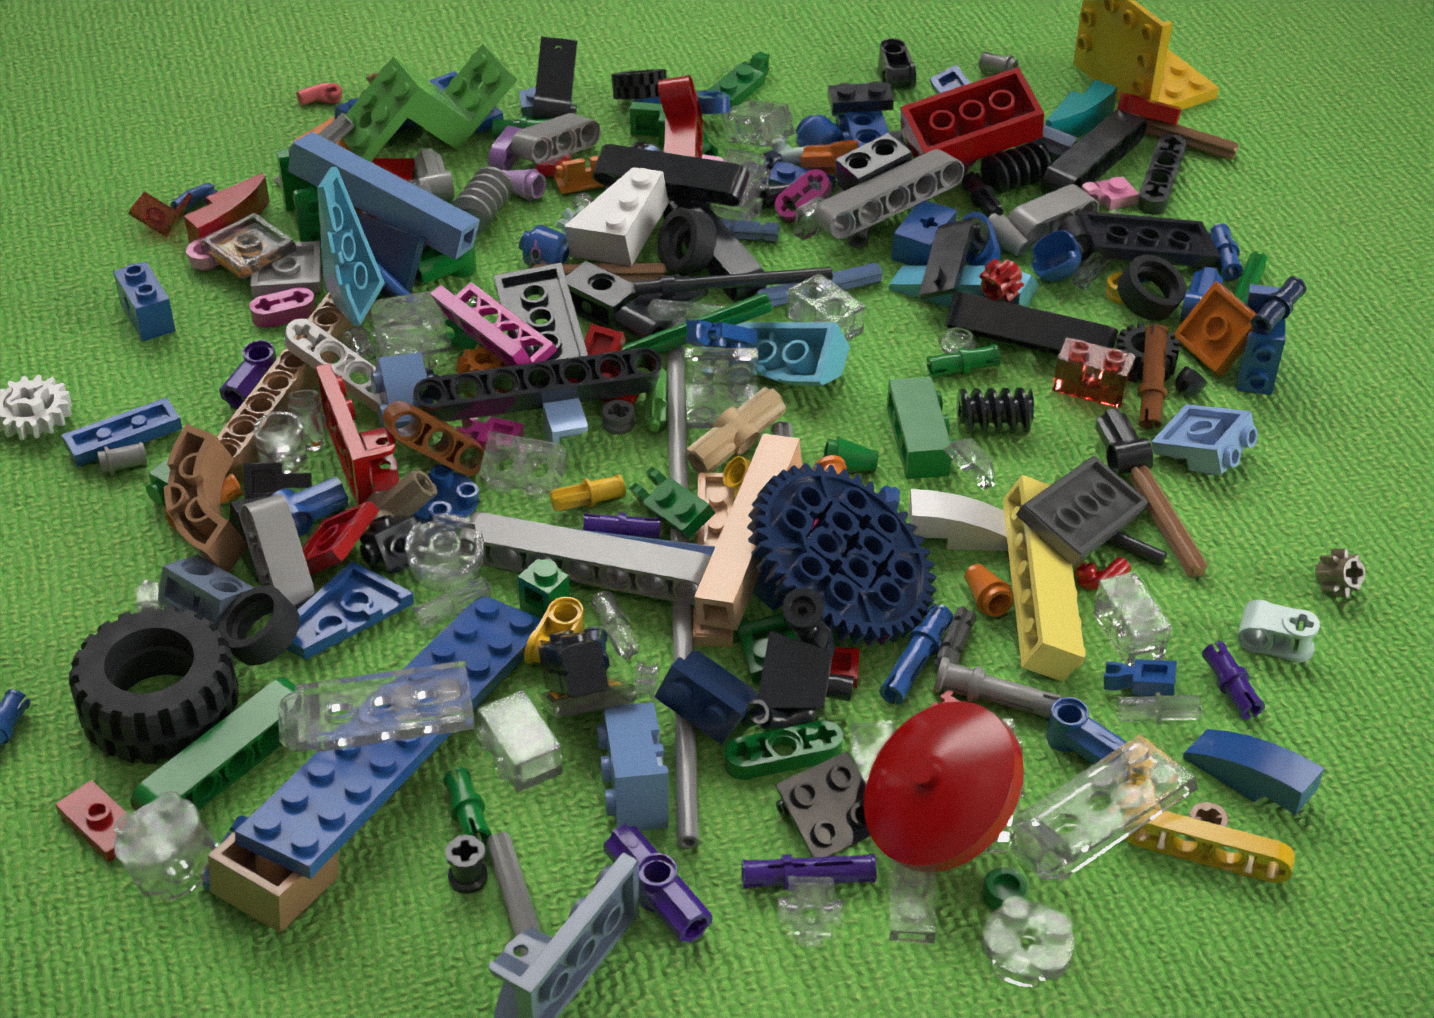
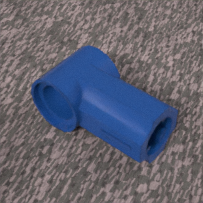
M1204 267L1203 270L1194 273L1190 291L1187 290L1180 320L1184 321L1215 281L1222 284L1223 277L1217 273V269Z
M336 476L298 493L291 489H282L271 495L280 494L286 499L298 537L303 536L311 529L314 520L349 506L348 496L342 483Z
M1062 697L1053 703L1046 738L1054 749L1061 752L1074 751L1105 773L1109 772L1112 774L1120 767L1129 751L1130 744L1090 718L1088 707L1081 700L1074 697Z

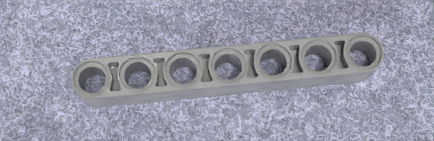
M476 512L471 515L455 542L457 554L471 563L523 572L535 560L547 559L554 561L558 568L569 575V582L689 605H695L694 596L711 558L709 555L701 552L484 512Z

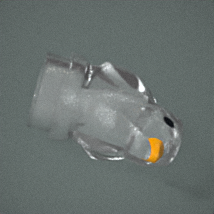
M315 390L292 392L289 394V403L287 404L290 412L288 421L291 430L301 439L305 450L310 452L323 448V432L326 426V416L320 410L322 401Z

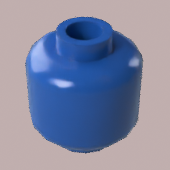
M809 115L799 123L795 132L797 134L796 144L798 147L830 145L840 142L842 138L840 129L824 115Z

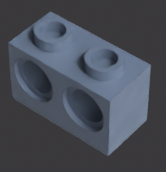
M197 554L163 566L157 601L165 606L177 607L183 613L186 609L201 615V619L205 617L218 626L224 611L232 601L254 587Z

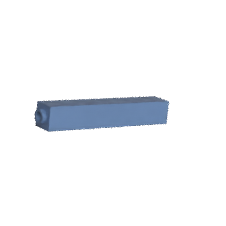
M314 132L295 140L290 146L288 172L318 187L330 167H337L354 207L381 221L425 237L424 244L455 260L473 248L480 221L475 216Z

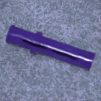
M782 854L781 859H745L741 863L743 889L782 886L783 890H793L794 885L852 882L876 883V858L874 854L814 858H792L791 854Z

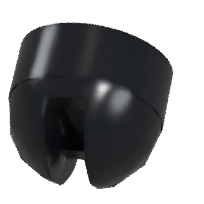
M1187 366L1181 370L1175 379L1176 391L1180 393L1185 389L1183 396L1186 398L1196 396L1207 385L1206 380L1197 371Z

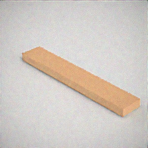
M699 473L698 497L709 503L716 514L696 532V544L716 546L734 504L733 490L724 485L723 473ZM694 605L693 646L733 647V630L699 625L696 605Z

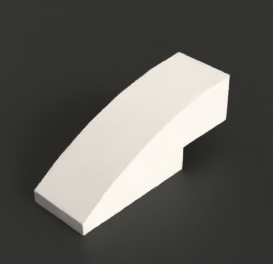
M911 489L908 514L909 523L918 526L913 531L914 535L923 536L924 538H946L947 549L1008 551L1004 510L961 495L932 490Z

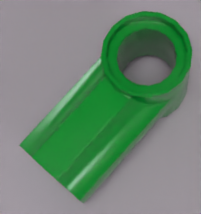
M475 242L472 249L456 260L436 249L422 253L415 281L421 286L448 275L454 277L472 275L476 271Z

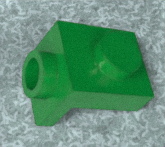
M631 102L630 135L658 137L659 146H664L666 117L662 105L657 103Z

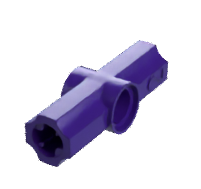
M624 824L613 830L611 836L604 842V852L613 863L622 853L638 860L640 905L648 911L655 912L680 942L688 941L691 943L701 937L707 927L712 924V914L677 875L675 861L668 855L658 853L635 825L627 826Z

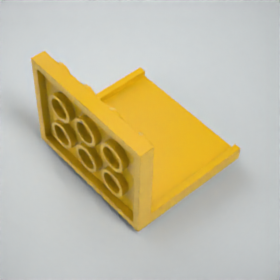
M1082 0L1073 64L1092 80L1117 86V100L1120 99L1123 92L1179 106L1183 110L1217 98L1219 87L1168 49L1173 25L1170 21L1163 22L1135 0Z

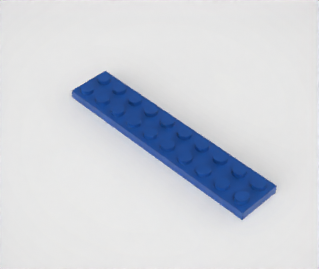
M480 594L235 830L236 844L311 879L524 659L527 641L531 633L539 625L541 618Z

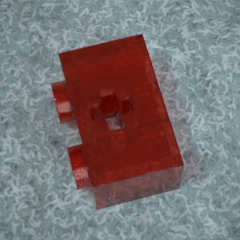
M1067 337L1057 358L1052 391L1121 409L1130 388L1136 355L1119 349H1111L1091 344L1084 340Z

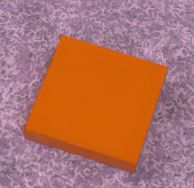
M1215 281L1175 331V339H1178L1185 348L1216 375L1223 377L1245 350L1248 334L1256 332L1251 326V319L1257 313L1221 283Z

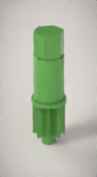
M661 368L655 388L645 393L643 403V425L649 426V430L652 432H658L660 427L665 428L666 412L668 410V402L666 401L667 371Z

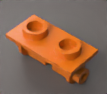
M599 156L590 157V167L585 168L584 158L561 161L560 165L555 166L556 175L553 177L561 194L577 193L599 187L606 188V186L598 183L592 177Z

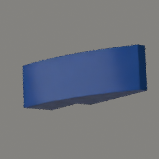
M1207 729L1184 752L1183 756L1185 760L1251 801L1256 802L1261 795H1264L1295 815L1318 790L1325 769L1300 754L1277 744L1253 736L1223 730Z

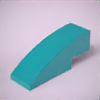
M1095 80L1083 94L1071 91L1048 117L1046 126L1077 138L1085 135L1114 112L1118 87Z

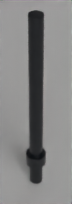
M831 267L688 278H674L673 275L659 276L658 280L632 282V294H659L660 297L675 296L676 292L831 281L833 279V271Z

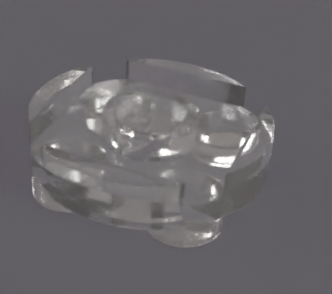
M1010 897L1003 902L1002 907L991 913L985 923L981 944L983 954L986 952V956L990 959L992 970L999 977L1010 983L1033 987L1039 986L1040 980H1048L1053 976V981H1055L1067 971L1071 963L1074 950V938L1071 931L1072 922L1068 916L1058 913L1047 905L1034 901H1025L1020 897ZM1019 938H1032L1039 946L1032 944L1029 949L1021 947V939Z

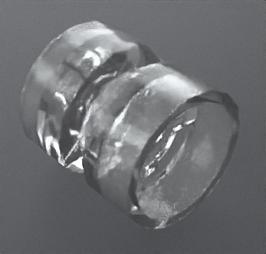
M280 411L266 414L258 419L254 425V436L258 449L259 463L284 462V473H305L308 468V456L303 424L300 418L293 413Z

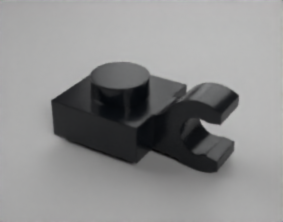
M284 462L244 463L245 499L261 496L270 497L273 493L285 488L312 487V473H284Z

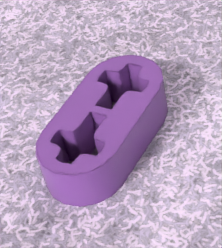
M507 126L489 151L488 166L507 171L512 168L519 157L512 152L511 143L513 136L522 128Z

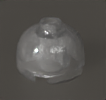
M453 514L432 516L433 521L422 526L421 521L418 522L408 533L405 545L406 560L412 576L425 588L436 592H453L461 590L472 583L482 569L485 551L484 537L482 533L480 535L476 531L475 524L467 518Z

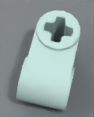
M1254 600L1246 604L1237 633V642L1242 648L1252 653H1263L1284 658L1291 662H1305L1311 659L1314 654L1315 644L1312 640L1319 632L1320 621L1317 616L1307 610L1284 607L1265 600ZM1300 621L1304 622L1302 631H1298ZM1295 641H1299L1297 651L1293 650Z

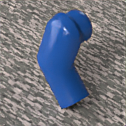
M204 183L185 191L171 202L172 211L176 215L181 216L202 200L207 204L206 197L218 192L214 189L215 185Z

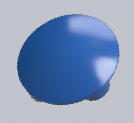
M443 464L436 465L427 475L432 483L436 485L437 495L412 516L426 524L446 521L448 516L450 520L458 518L459 522L471 515L476 509L479 502L478 486L469 478L453 472L452 468Z

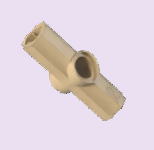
M764 387L738 409L730 407L717 418L712 429L686 449L685 455L693 469L698 473H711L735 453L742 455L748 451L758 440L761 432L785 414L786 406L779 393L773 388L768 389Z

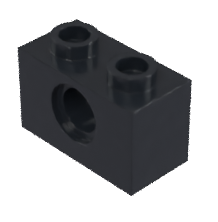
M585 261L565 276L576 315L595 325L613 330L612 318L614 313L619 308L639 297V295L632 294L631 282L588 261Z

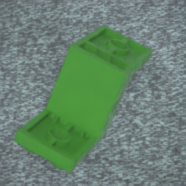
M484 44L472 54L466 65L450 81L444 91L393 56L381 68L377 77L360 94L359 99L345 114L355 127L343 136L342 139L354 154L371 162L403 122L409 118L459 151L518 79L494 52Z

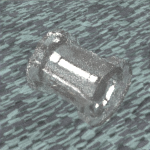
M361 327L347 330L340 339L341 343L376 367L378 358L381 356L378 349L371 345L369 332Z

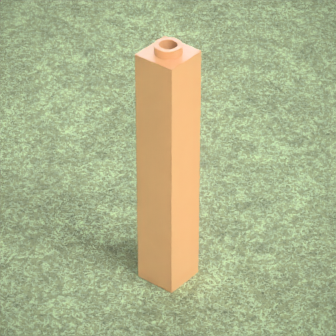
M770 434L762 435L694 596L699 625L730 630L738 629L761 571L757 569V566L763 560L751 554L756 546L748 542V538L753 534V532L747 529L748 524L752 521L748 514L754 508L752 503L757 498V494L774 475L777 476L783 469L788 471L793 465L800 469L802 466L800 438Z

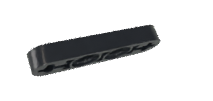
M1166 134L1161 136L1157 142L1138 198V208L1146 214H1161L1167 208L1186 149V140L1181 136Z

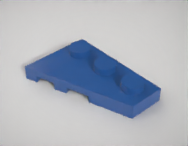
M352 561L297 610L300 614V626L295 639L288 646L287 650L306 660L413 605V593Z

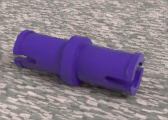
M619 512V516L584 513L583 530L660 539L661 518L627 517V513Z
M1215 642L1219 650L1218 652L1213 644L1208 645L1202 651V657L1217 677V686L1220 691L1228 694L1242 719H1251V715L1248 712L1249 709L1254 717L1258 716L1264 710L1265 703L1259 698L1249 683L1250 676L1246 669L1238 666L1224 642Z

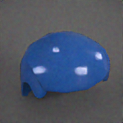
M1066 230L1054 231L1043 236L1032 248L1034 261L1031 262V266L1035 274L1041 280L1047 282L1063 281L1077 271L1082 260L1079 244L1075 237Z

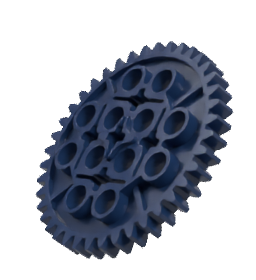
M804 463L800 469L793 465L788 471L785 469L781 470L777 476L774 475L764 485L752 503L754 508L748 514L752 521L748 524L747 529L753 532L748 538V542L756 546L751 552L752 556L763 559L758 564L757 569L769 572V575L764 580L765 583H776L778 587L774 592L775 596H787L788 593L799 588H807L816 592L821 597L824 605L822 621L827 627H831L832 631H836L841 642L848 635L854 645H857L863 639L867 646H871L875 641L880 645H884L888 640L893 643L900 636L904 638L929 612L928 607L934 602L931 596L936 592V588L931 585L936 580V576L929 572L935 565L926 559L931 551L920 547L925 538L913 533L918 526L911 523L907 524L905 519L908 513H898L895 510L898 502L894 500L888 503L885 500L886 491L884 490L878 494L875 493L874 483L871 481L864 486L859 474L850 479L847 469H843L837 474L833 465H829L825 471L820 463H816L812 469L807 463ZM816 519H818L817 523L815 524V526H814L813 529L811 530L810 536L806 539V535L808 534V532L810 531V529H811L812 526H813L812 523H813Z

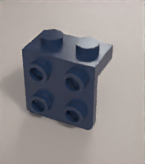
M694 650L685 659L679 656L672 664L654 698L723 745L750 711L747 709V702L758 699V693L706 655Z

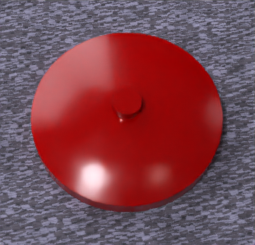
M962 701L946 702L929 707L903 723L881 748L871 767L864 795L865 821L871 838L878 848L900 865L919 872L950 870L969 862L986 850L1008 824L1021 794L1024 775L1023 757L1019 742L1012 730L1005 722L985 707Z

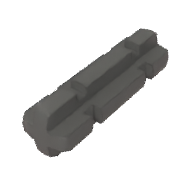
M966 607L957 608L953 615L954 619L948 627L934 660L936 669H939L942 657L949 658L950 663L958 664L960 654L965 647L971 628L977 618L974 611L967 610Z

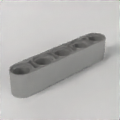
M932 150L822 201L815 208L813 220L818 227L836 239L847 238L955 187L964 176V166L959 160L942 150Z

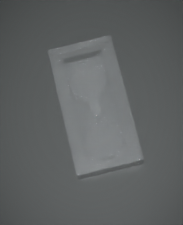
M891 859L889 941L934 943L936 934L935 872L914 871Z

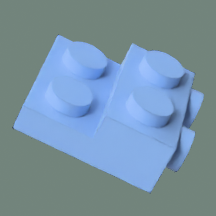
M1186 404L1151 443L1153 452L1156 455L1170 456L1175 459L1186 458L1189 471L1203 472L1208 475H1222L1228 467H1237L1241 452L1246 447L1253 448L1255 446L1258 433L1253 424L1251 411Z

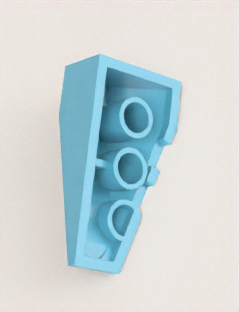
M330 167L317 187L323 278L325 287L330 292L335 306L354 326H360L385 282L337 167Z
M901 266L891 281L889 289L921 299L919 292L927 266ZM964 266L957 292L987 297L981 289L982 279L979 277L985 270V266ZM1022 272L1021 282L1024 283V286L1018 291V295L1008 303L1027 307L1037 291L1039 283L1032 275ZM953 293L925 298L924 300L950 307Z
M743 322L736 326L757 330V344L744 345V351H724L723 347L711 348L702 346L701 352L705 356L787 385L822 386L842 376L850 345L836 322Z

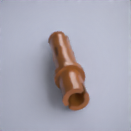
M1158 324L1154 325V333L1152 332L1151 325L1145 328L1142 385L1138 388V396L1141 398L1138 424L1144 429H1153V422H1155L1156 429L1162 426L1163 400L1167 397V389L1164 387L1168 328Z

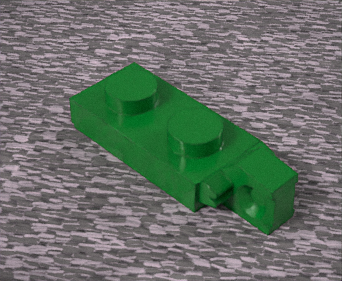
M758 52L752 56L750 62H742V64L735 67L708 90H720L730 95V107L733 110L765 84V77L770 70V55Z

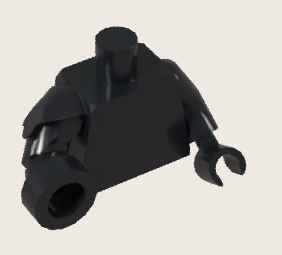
M794 589L787 594L783 601V620L789 628L795 631V636L798 640L769 631L758 699L747 702V709L752 712L753 718L741 721L742 726L746 729L760 725L764 729L779 730L814 722L816 718L822 717L826 698L850 702L854 677L830 673L831 662L835 652L831 627H827L822 621L824 610L822 599L811 589Z

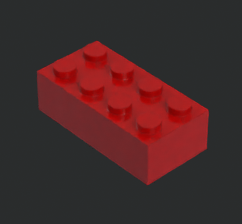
M1019 67L900 107L901 132L914 158L938 149L965 164L1043 137L1044 112Z

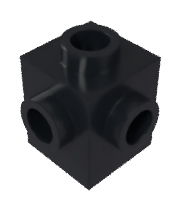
M384 515L371 521L369 524L370 528L366 529L359 538L362 544L360 545V553L365 563L371 569L387 571L388 574L405 570L410 566L408 561L427 552L414 516L395 515L391 517V515Z

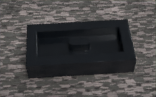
M874 81L869 84L841 83L828 86L827 97L832 113L893 110L894 98L889 83Z

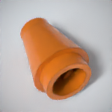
M974 564L966 570L964 578L981 613L998 617L1005 614L1011 608L1013 593L1009 584L982 564Z

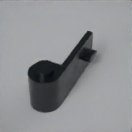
M541 36L532 119H554L569 113L576 114L577 105H571L578 40Z
M979 217L946 223L938 227L919 292L921 299L951 294L958 290L967 253L985 249L990 239L989 227Z
M674 274V275H673L674 278H688V277H690V276H684V277H683V276H681V275H679V274ZM709 290L676 292L675 296L660 297L659 294L641 295L614 313L612 318L613 330L623 332L626 340L631 343L666 330L669 319L708 295Z

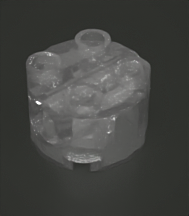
M168 791L161 794L155 801L145 804L134 813L121 816L114 825V831L117 834L114 840L115 855L132 876L133 882L145 897L153 899L151 897L152 894L160 895L162 900H173L192 892L209 877L208 855L219 846L218 842L201 820L196 807L189 800L181 798L177 792Z

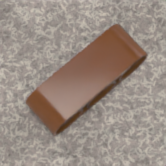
M394 401L385 408L383 423L399 442L467 476L476 475L485 468L487 454L471 435L405 401ZM411 415L410 423L406 427L395 428L399 417ZM442 432V438L438 443L428 445L427 441L431 434ZM473 448L474 452L468 460L459 461L460 454L465 449Z

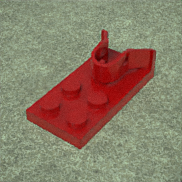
M327 363L316 366L323 419L355 503L358 506L366 502L373 493L388 491L399 482L398 462L392 455L396 450L395 438L385 427L358 433L354 423L356 414L351 398L344 399L347 397L342 376L336 377L331 364ZM383 464L390 465V467L387 469L380 468V466Z

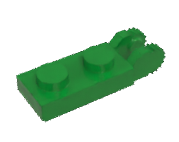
M653 467L645 472L648 479L657 486L651 495L636 482L629 488L636 499L643 503L651 514L661 518V521L688 540L716 514L709 503L669 477L667 479L659 470Z

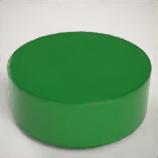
M996 868L986 875L982 896L985 903L995 911L1002 913L1015 912L1022 908L1026 902L1028 883L1020 872L1012 868Z

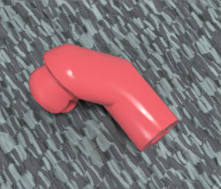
M321 83L296 91V96L301 106L316 101L335 104L343 96L341 87L336 83Z

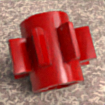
M994 258L979 275L982 279L981 289L991 300H999L1003 297L1006 302H1010L1024 286V283L1021 282V269L1016 263L1008 259L1000 264Z

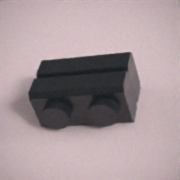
M573 630L554 632L549 634L550 641L542 642L538 646L541 665L546 667L542 670L545 689L570 697H577L604 691L609 686L606 668L601 667V663L604 662L601 643L596 642V640L586 639L585 632L574 633Z

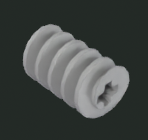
M483 167L475 173V176L464 187L452 205L480 219L476 234L478 235L485 230L486 226L490 224L491 219L496 216V213L506 203L508 197L511 196L513 182L504 171L496 167Z

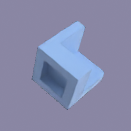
M579 398L543 403L544 433L552 458L560 457V438L585 433L588 431V424Z

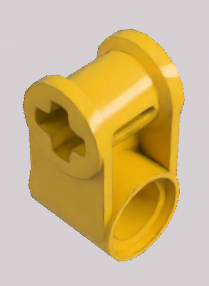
M560 597L549 604L539 625L531 633L524 652L526 664L532 666L536 663L541 664L538 646L542 642L550 641L549 634L564 630H573L574 633L585 630L584 611L579 600L573 597Z

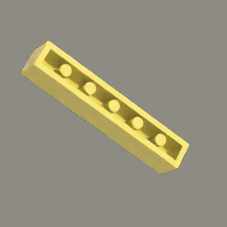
M1021 475L1003 498L1021 666L1027 670L1064 682L1075 669L1082 665L1086 655V650L1083 646L1073 565L1016 516L1022 505L1051 486Z

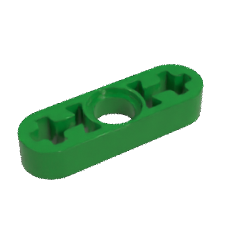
M820 720L738 737L731 740L725 748V769L733 778L748 780L818 765L842 753L843 731L834 722ZM818 739H824L826 743L830 744H824L822 740ZM780 744H786L793 747L795 752L791 755L782 756L775 753L773 748ZM761 750H765V758H763V751ZM744 755L745 758L749 761H743V759L738 756Z

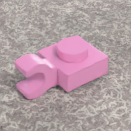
M1114 177L1109 180L1098 181L1096 184L1088 182L1082 185V189L1097 200L1099 206L1105 205L1109 210L1137 205L1139 193L1124 177Z

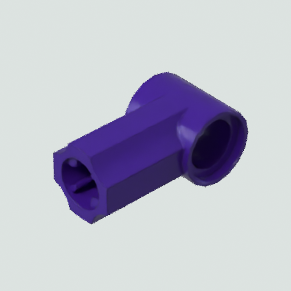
M256 340L244 347L242 351L244 360L219 389L221 399L225 400L231 408L238 409L276 361L275 348L271 342Z

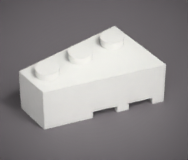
M631 168L564 226L571 257L632 266L669 203L663 171Z

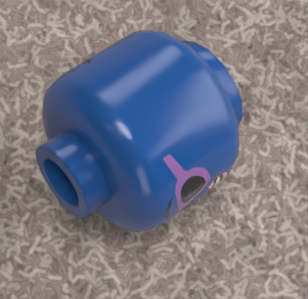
M544 225L534 227L531 232L525 231L519 243V249L523 251V262L532 268L536 264H565L570 254L566 236Z

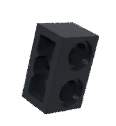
M887 133L836 159L837 185L846 191L912 160L911 151Z

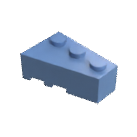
M654 702L604 706V724H597L596 728L598 749L607 750V756L600 757L602 782H611V790L604 791L606 815H615L616 829L624 824L627 826L635 825L639 831L668 828L667 765L663 766L662 762L664 749L663 744L659 742L660 731Z

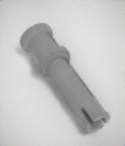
M942 657L933 692L940 693L942 690L953 691L954 694L965 696L967 701L971 703L974 701L978 702L981 699L1050 719L1053 703L1061 698L1060 694L1045 692L987 675L986 670H982V667L976 666L974 669L950 663L949 658Z

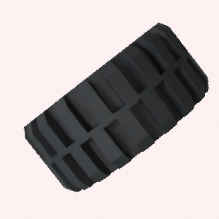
M153 606L141 608L142 612L131 614L128 611L120 614L118 620L112 623L109 620L98 627L97 634L93 635L90 633L81 644L82 650L78 649L71 662L72 669L69 672V684L81 727L84 729L85 736L89 741L98 745L99 750L107 755L114 756L117 753L118 759L134 763L135 759H142L144 764H157V759L168 758L169 761L231 714L238 704V682L231 649L225 634L219 631L218 626L205 617L201 619L200 614L188 609L183 613L177 607L164 606V610H155ZM159 675L183 677L174 685L157 692H127L138 682Z

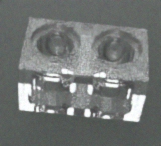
M748 100L731 108V112L722 113L729 142L768 147L795 134L792 124L793 118L788 104Z
M818 273L789 288L787 316L794 322H836L847 341L863 333L865 306L822 274Z
M489 431L479 475L489 484L488 487L492 490L510 493L511 488L524 490V494L529 497L546 499L553 489L561 487L568 453L560 443ZM513 458V464L508 470L497 471L501 460ZM541 464L549 465L546 475L539 478L533 477V472L537 466Z
M1131 572L1099 580L1093 613L1125 665L1135 666V659L1164 660L1171 625L1137 573Z

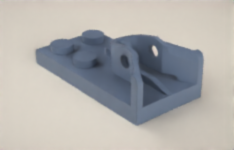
M622 853L612 866H606L600 872L595 887L586 898L581 897L576 901L571 909L569 919L553 938L535 928H530L507 943L505 950L494 962L491 961L489 964L490 973L503 981L494 1018L559 1017L639 916L638 860ZM524 948L527 952L522 957H517L514 955L515 950Z

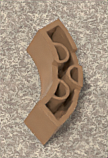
M186 424L179 434L167 462V466L170 468L168 485L164 486L167 511L171 514L177 531L201 557L230 573L248 546L246 540L234 526L223 518L221 511L222 485L235 459L214 434Z

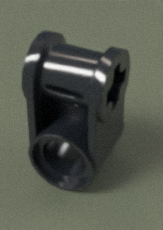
M896 38L883 40L880 43L878 73L882 83H889L890 88L896 86L915 88L916 86L915 64L911 60L905 42Z

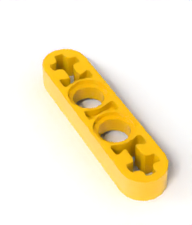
M1132 806L1125 813L1121 832L1124 839L1135 846L1266 882L1281 883L1289 880L1292 876L1295 853L1291 847L1283 842L1150 806ZM1176 835H1187L1196 841H1186L1178 838ZM1219 847H1231L1238 850L1239 853L1227 852Z

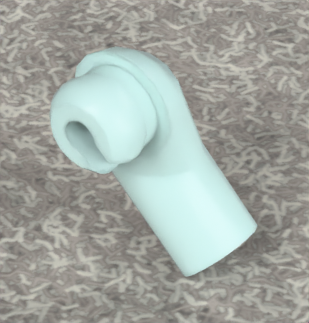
M775 136L770 140V150H777L782 155L781 161L783 163H801L800 157L803 154L804 147L807 146L792 148L786 144L784 136Z

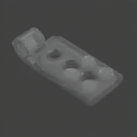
M465 660L295 685L296 692L284 696L278 705L280 742L287 749L298 752L310 749L324 752L475 729ZM427 698H433V699H435V700H433V701H431V702H426V703L419 702V701H421V700H423V699H427ZM381 705H392L386 709H377ZM340 711H349L344 715H333Z
M1139 734L1020 813L1015 822L1006 830L1011 838V852L1041 879L1051 880L1056 878L1061 882L1197 790L1196 777ZM1135 780L1144 781V783H1142L1139 786L1134 784H1128L1129 782ZM1100 803L1110 804L1105 809H1091L1093 806ZM1065 826L1076 827L1073 831L1068 833L1057 832L1059 829Z

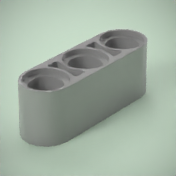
M569 113L519 130L513 136L511 148L516 156L539 164L542 163L541 161L545 162L594 146L599 140L601 129L597 121Z
M1071 184L1016 207L1008 216V220L1030 241L1029 246L1033 247L1043 236L1057 231L1058 226L1063 220L1071 216H1078L1079 210L1098 212L1099 203L1077 185Z
M278 494L242 504L240 507V519L260 585L272 586L280 590L296 609L300 608L315 595V590L286 499Z

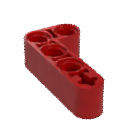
M691 75L659 80L658 92L666 117L664 152L702 158L703 115Z

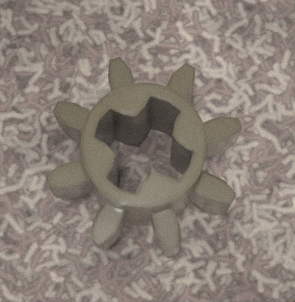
M1332 549L1331 555H1321L1315 570L1316 579L1321 585V591L1332 592L1333 597H1349L1350 590H1360V585L1365 578V568L1359 560V554H1348L1347 549Z

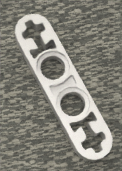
M301 318L291 321L286 327L284 337L286 348L315 370L316 366L327 364L321 359L320 355L323 352L332 351L336 353L340 361L331 364L336 377L342 376L346 392L378 414V405H381L379 393H370L372 391L371 372H375L376 367L313 322ZM304 333L308 336L307 339H295V334L301 336ZM312 346L315 348L314 352L311 351ZM353 372H362L368 377L369 381L362 385L356 384L350 379L349 375Z

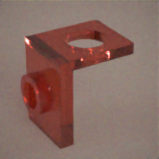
M143 192L128 214L167 238L180 221L193 195L188 192L177 209L174 210L150 194Z

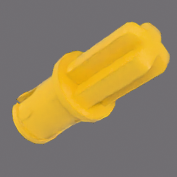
M619 474L590 481L588 478L582 479L580 484L553 489L550 493V502L555 511L584 505L591 508L597 502L625 497V483Z

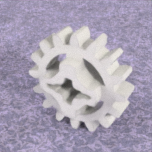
M37 375L33 381H28V378L23 376L19 382H7L8 389H0V431L4 430L8 438L15 433H18L20 440H24L27 434H33L35 439L39 438L40 433L45 431L52 434L54 433V425L64 426V417L71 416L70 407H72L69 391H66L64 383L56 384L53 377L42 381L41 375Z

